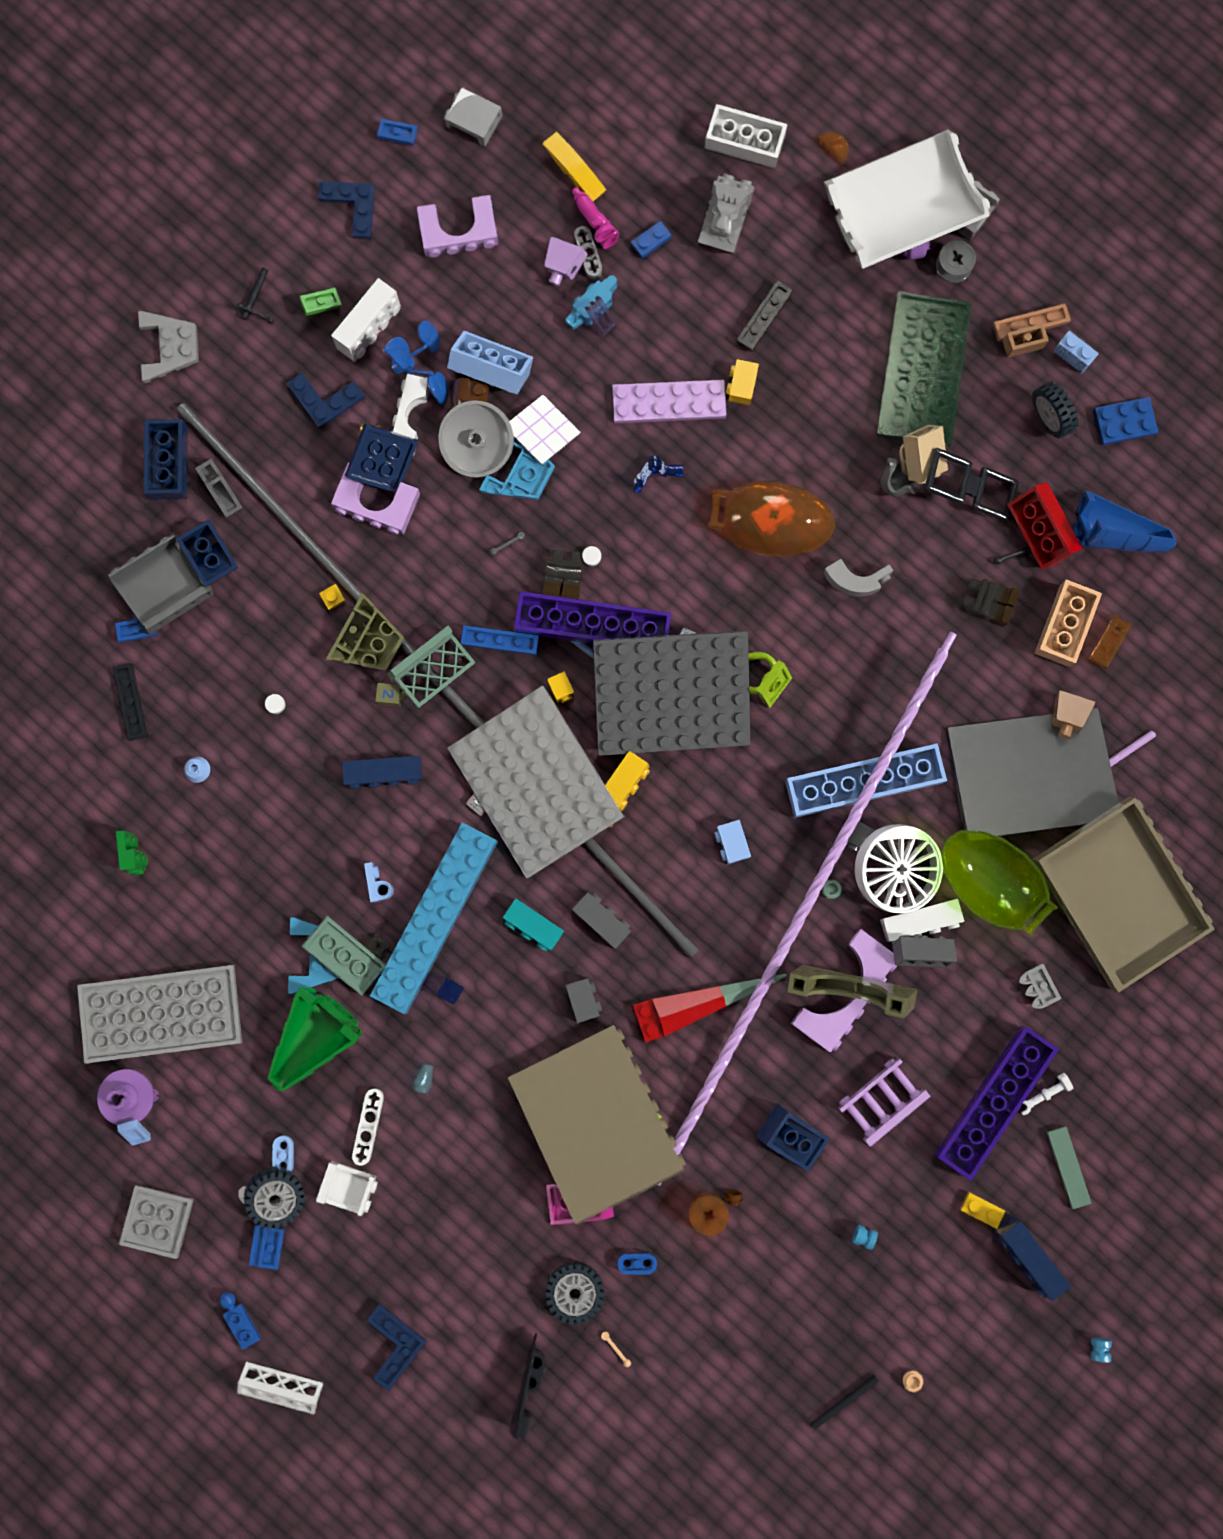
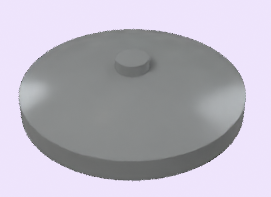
M467 401L455 406L444 417L439 429L438 440L442 456L451 468L465 476L484 477L497 472L506 464L513 450L514 433L509 419L498 407L484 401Z

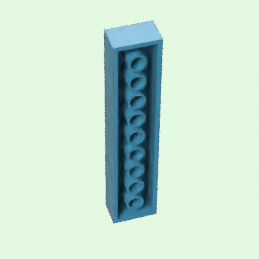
M464 823L460 825L370 995L371 997L403 1014L408 1013L496 847L497 840Z

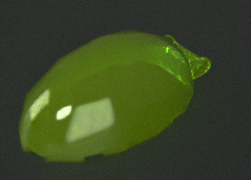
M960 830L946 839L941 851L943 872L954 893L977 916L1001 928L1011 930L1024 929L1032 936L1034 934L1033 931L1051 911L1058 908L1050 901L1048 886L1040 869L1026 853L1004 838L981 830ZM1044 903H1048L1042 909V911L1032 920V922L1028 926H1025V924L1044 905Z

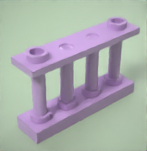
M894 1058L890 1059L884 1064L886 1068L851 1097L847 1095L839 1102V1111L843 1112L846 1109L865 1131V1137L862 1139L870 1147L930 1097L926 1090H916L898 1068L902 1063V1060L899 1058L895 1060ZM891 1071L910 1093V1099L906 1103L901 1102L883 1080ZM876 1084L895 1106L894 1109L896 1111L891 1115H886L868 1093ZM861 1096L880 1119V1124L876 1128L871 1127L853 1105Z

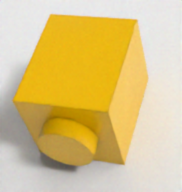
M565 671L547 679L557 703L560 701L565 703L572 699L574 691Z

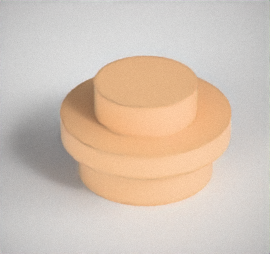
M909 1371L903 1377V1385L908 1391L916 1392L921 1389L923 1378L918 1372Z

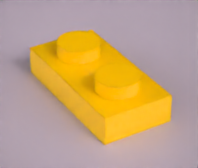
M970 1192L967 1193L960 1208L961 1211L996 1229L1005 1213V1210Z

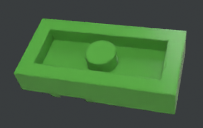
M335 288L303 295L299 298L306 316L338 309L342 305Z

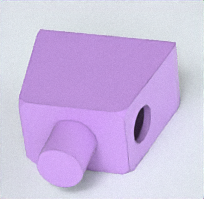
M551 237L545 260V268L552 273L549 282L559 286L562 277L572 280L587 257L586 251L582 247Z

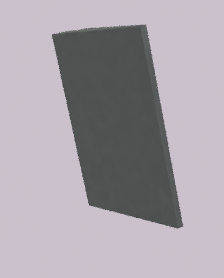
M1098 708L1092 709L1079 733L1072 732L1070 739L1059 737L1061 728L1053 726V714L947 728L961 822L964 825L966 840L1086 825L1118 804Z

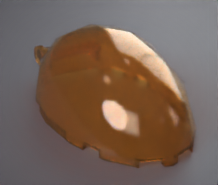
M775 480L752 481L737 486L731 491L712 490L713 502L708 528L722 530V534L728 540L742 549L753 551V553L765 556H794L803 552L814 551L830 540L836 527L833 512L827 504L802 487ZM726 497L723 523H718L720 498Z

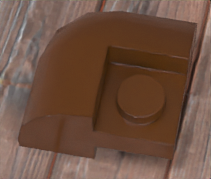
M470 378L454 380L451 397L452 409L467 401L488 402L489 384L483 381H470Z

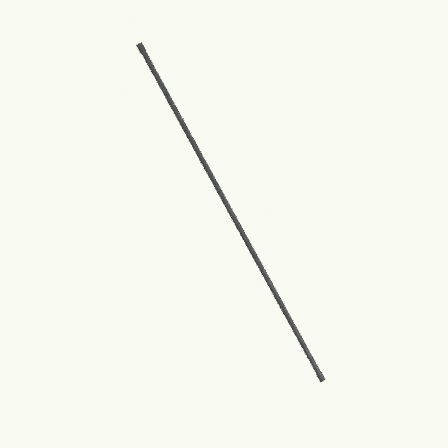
M185 403L181 404L177 408V412L195 428L350 595L358 601L362 592L196 417L195 413ZM405 638L399 646L408 656L416 651ZM418 664L417 666L426 674L427 665ZM430 666L429 675L439 676V674ZM430 679L437 687H439V680ZM449 685L441 690L476 729L485 724ZM593 838L584 843L674 938L690 958L699 951Z

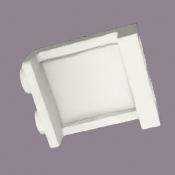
M331 1161L326 1170L316 1202L322 1204L326 1202L362 1216L364 1212L368 1213L371 1201H369L370 1194H374L377 1188L376 1175Z

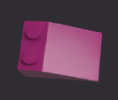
M557 1184L546 1185L551 1225L574 1223ZM613 1207L584 1222L614 1217Z

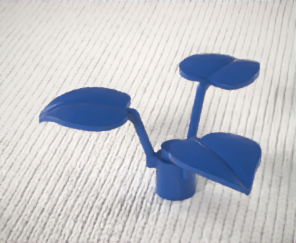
M422 321L418 326L419 338L424 343L421 348L409 354V346L405 339L396 337L386 344L383 351L392 358V368L395 373L400 374L407 371L408 374L429 375L427 378L429 389L439 404L444 406L449 393V386L445 377L440 372L412 370L415 365L412 358L414 355L427 347L430 352H435L440 345L439 334L430 321Z

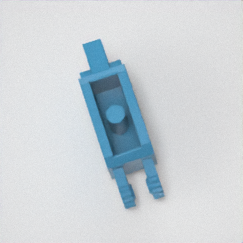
M611 275L602 283L598 280L595 284H590L586 289V293L574 300L572 305L573 311L566 318V324L573 330L583 323L585 325H592L612 305V294L617 289V278Z

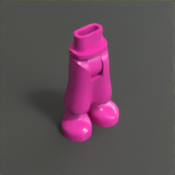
M574 188L572 190L575 196L574 202L590 226L596 231L594 235L595 240L601 244L603 249L613 246L619 238L617 229L598 211L596 205L586 193L581 192L578 188Z

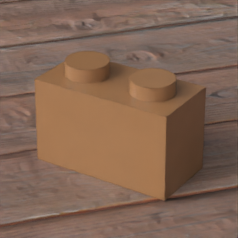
M1044 324L1008 332L1002 340L1007 358L1043 349L1049 341Z

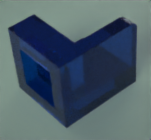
M446 978L436 995L455 1005L465 987L450 978Z

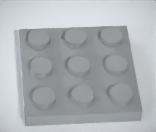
M135 1185L119 1245L174 1259L179 1258L194 1199Z

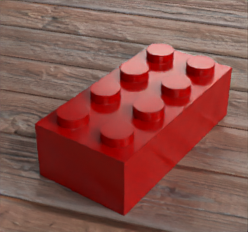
M1048 482L1032 487L1007 504L1041 570L1053 567L1082 550Z

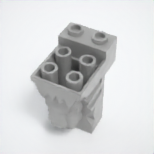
M724 174L723 177L718 176V180H714L713 196L709 201L710 206L706 212L705 221L698 240L699 243L735 253L746 212L749 209L755 189L754 186H751V181L741 179V182L734 180V176Z

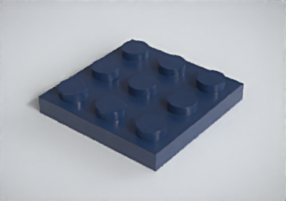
M364 423L345 476L348 479L397 492L400 482H403L418 441L415 438Z

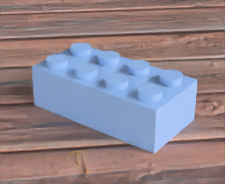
M463 331L451 348L447 368L470 376L473 379L486 382L491 386L499 387L507 392L518 394L529 376L533 357Z

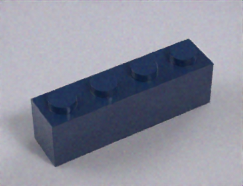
M420 756L342 762L343 784L349 787L350 790L361 789L363 785H368V788H378L380 784H387V786L393 787L399 786L401 782H406L407 785H416L418 781H423Z

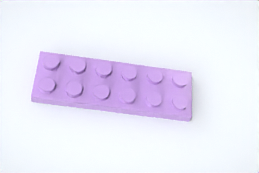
M724 380L613 385L614 423L726 418Z

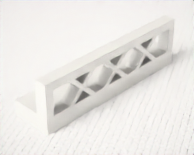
M246 1362L238 1382L237 1393L315 1414L323 1383ZM248 1370L256 1371L259 1375L255 1379L245 1378ZM274 1376L278 1382L273 1385L267 1384L265 1378ZM292 1381L296 1383L297 1388L289 1390L286 1389L284 1384ZM309 1386L317 1388L314 1396L305 1394L303 1389Z

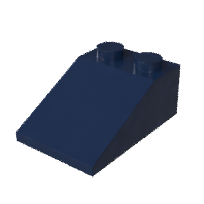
M209 519L176 538L205 587L239 568L219 532Z
M780 1104L776 1105L756 1135L766 1146L806 1171L810 1170L830 1140L826 1135Z

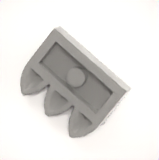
M1044 964L1024 972L1021 976L1019 983L1031 984L1025 995L1037 996L1032 1003L1033 1008H1044L1061 999Z

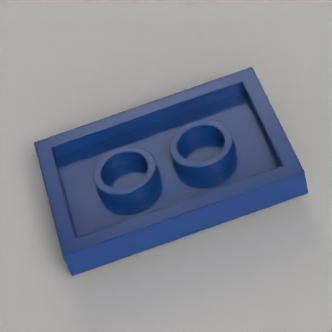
M1150 397L1097 407L1093 410L1102 446L1152 436L1158 433Z

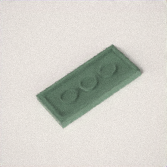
M328 916L324 918L301 946L360 996L366 992L386 967V964Z

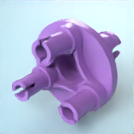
M123 1069L113 1072L105 1078L99 1088L97 1102L102 1115L113 1124L119 1125L134 1120L140 1122L151 1111L153 1103L159 1098V1096H156L159 1093L153 1089L151 1082L144 1074L132 1069ZM120 1095H124V1099H121L120 1103L118 1099L120 1098Z

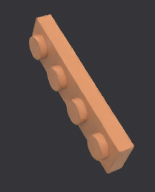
M1065 303L996 321L993 323V327L999 342L1004 339L1008 332L1039 324H1044L1046 330L1069 324L1071 319Z

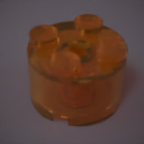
M699 1194L693 1198L689 1205V1220L692 1227L698 1233L705 1236H715L727 1226L729 1211L724 1200L717 1194ZM712 1210L713 1216L705 1218L704 1212Z

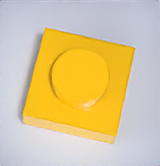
M336 584L319 593L329 611L346 602Z

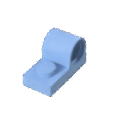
M372 862L365 863L364 867L370 902L374 903L390 899L394 893L393 886L386 881H377V878L380 877L378 866H375ZM382 885L388 887V893L384 896L379 894V888Z

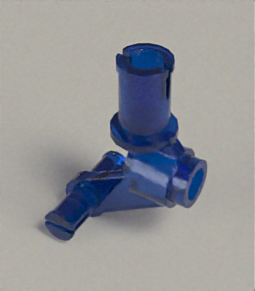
M650 456L646 465L634 480V491L637 493L638 489L639 493L642 491L650 474L659 473L664 478L666 476L683 477V464L667 465V463L660 460L659 456Z

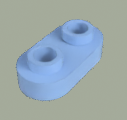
M283 1135L276 1138L273 1142L272 1168L278 1167L280 1169L281 1162H285L287 1164L286 1171H292L294 1167V1143L289 1136ZM282 1142L287 1143L286 1149L281 1147Z

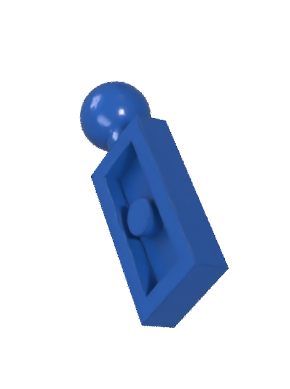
M230 1292L223 1293L220 1296L219 1303L221 1307L228 1309L223 1314V1317L243 1350L259 1341L261 1336L243 1304L235 1306V1296Z

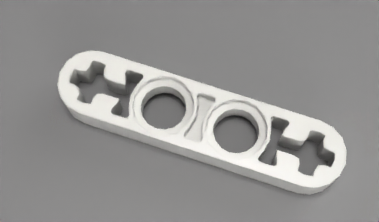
M377 1088L369 1090L365 1096L352 1159L357 1165H365L371 1159L384 1100L383 1092ZM374 1092H377V1096L380 1097L374 1104V1107L378 1106V1110L367 1108V1104L372 1105V1099L369 1097ZM368 1111H372L376 1115V1119L372 1123L367 1122L365 1119V1114ZM363 1131L371 1133V1140L369 1142L361 1140V1133ZM358 1144L370 1146L369 1149L365 1148L364 1155L367 1158L359 1161L360 1158L357 1157V1154L362 1151V1147H358Z

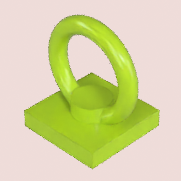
M764 652L749 653V662L756 659L764 660L771 668V671L764 675L759 687L749 686V694H758L763 704L771 708L792 677L785 663L780 660L776 662L772 656Z

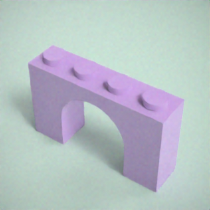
M490 195L472 198L475 222L472 229L461 236H451L440 228L435 204L417 207L426 257H437L445 253L456 254L458 251H474L476 248H492L498 245Z
M348 463L331 503L335 512L341 515H352L353 519L363 522V520L368 521L371 526L379 529L380 527L387 528V531L394 535H398V533L404 535L420 496L419 489L400 482L393 502L386 509L381 511L368 510L360 503V493L364 483L348 479L345 476Z

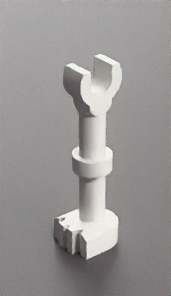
M1065 1073L1057 1076L1060 1083L1049 1089L1045 1088L1041 1090L1040 1094L1025 1100L1023 1104L1026 1105V1109L1021 1112L1022 1115H1027L1034 1105L1045 1099L1046 1101L1050 1100L1051 1096L1062 1090L1068 1092L1074 1089Z

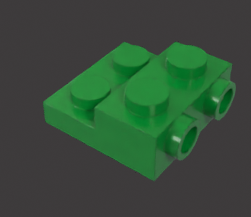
M124 830L116 831L120 870L125 871L126 874H132V876L143 875L144 871H146L145 866L148 865V859L143 851L136 850L138 848L137 837L134 833Z

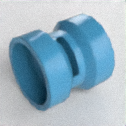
M858 1224L853 1234L852 1243L864 1245L866 1249L872 1250L875 1246L878 1232L872 1229L867 1230L864 1226Z
M1092 1337L1091 1345L1093 1346V1351L1090 1354V1359L1099 1362H1111L1109 1349L1112 1347V1340Z

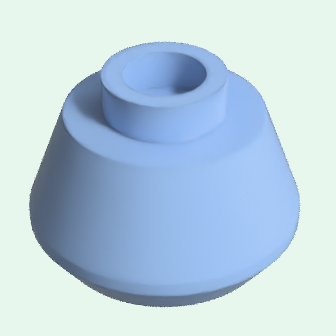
M193 757L186 762L184 774L191 782H202L210 774V765L202 757Z

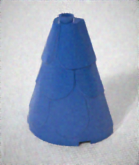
M1085 490L1076 512L1079 514L1078 521L1074 522V533L1082 547L1119 551L1136 550L1137 552H1169L1175 547L1177 539L1172 530Z

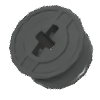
M954 240L948 242L943 246L936 260V269L940 277L951 283L964 281L969 277L976 263L975 251L964 241Z

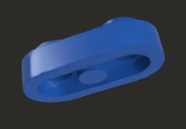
M624 1253L618 1258L617 1265L619 1271L623 1274H651L657 1268V1260L651 1253ZM625 1260L631 1261L630 1266H625L623 1263ZM645 1260H650L651 1264L649 1266H645L643 1262Z

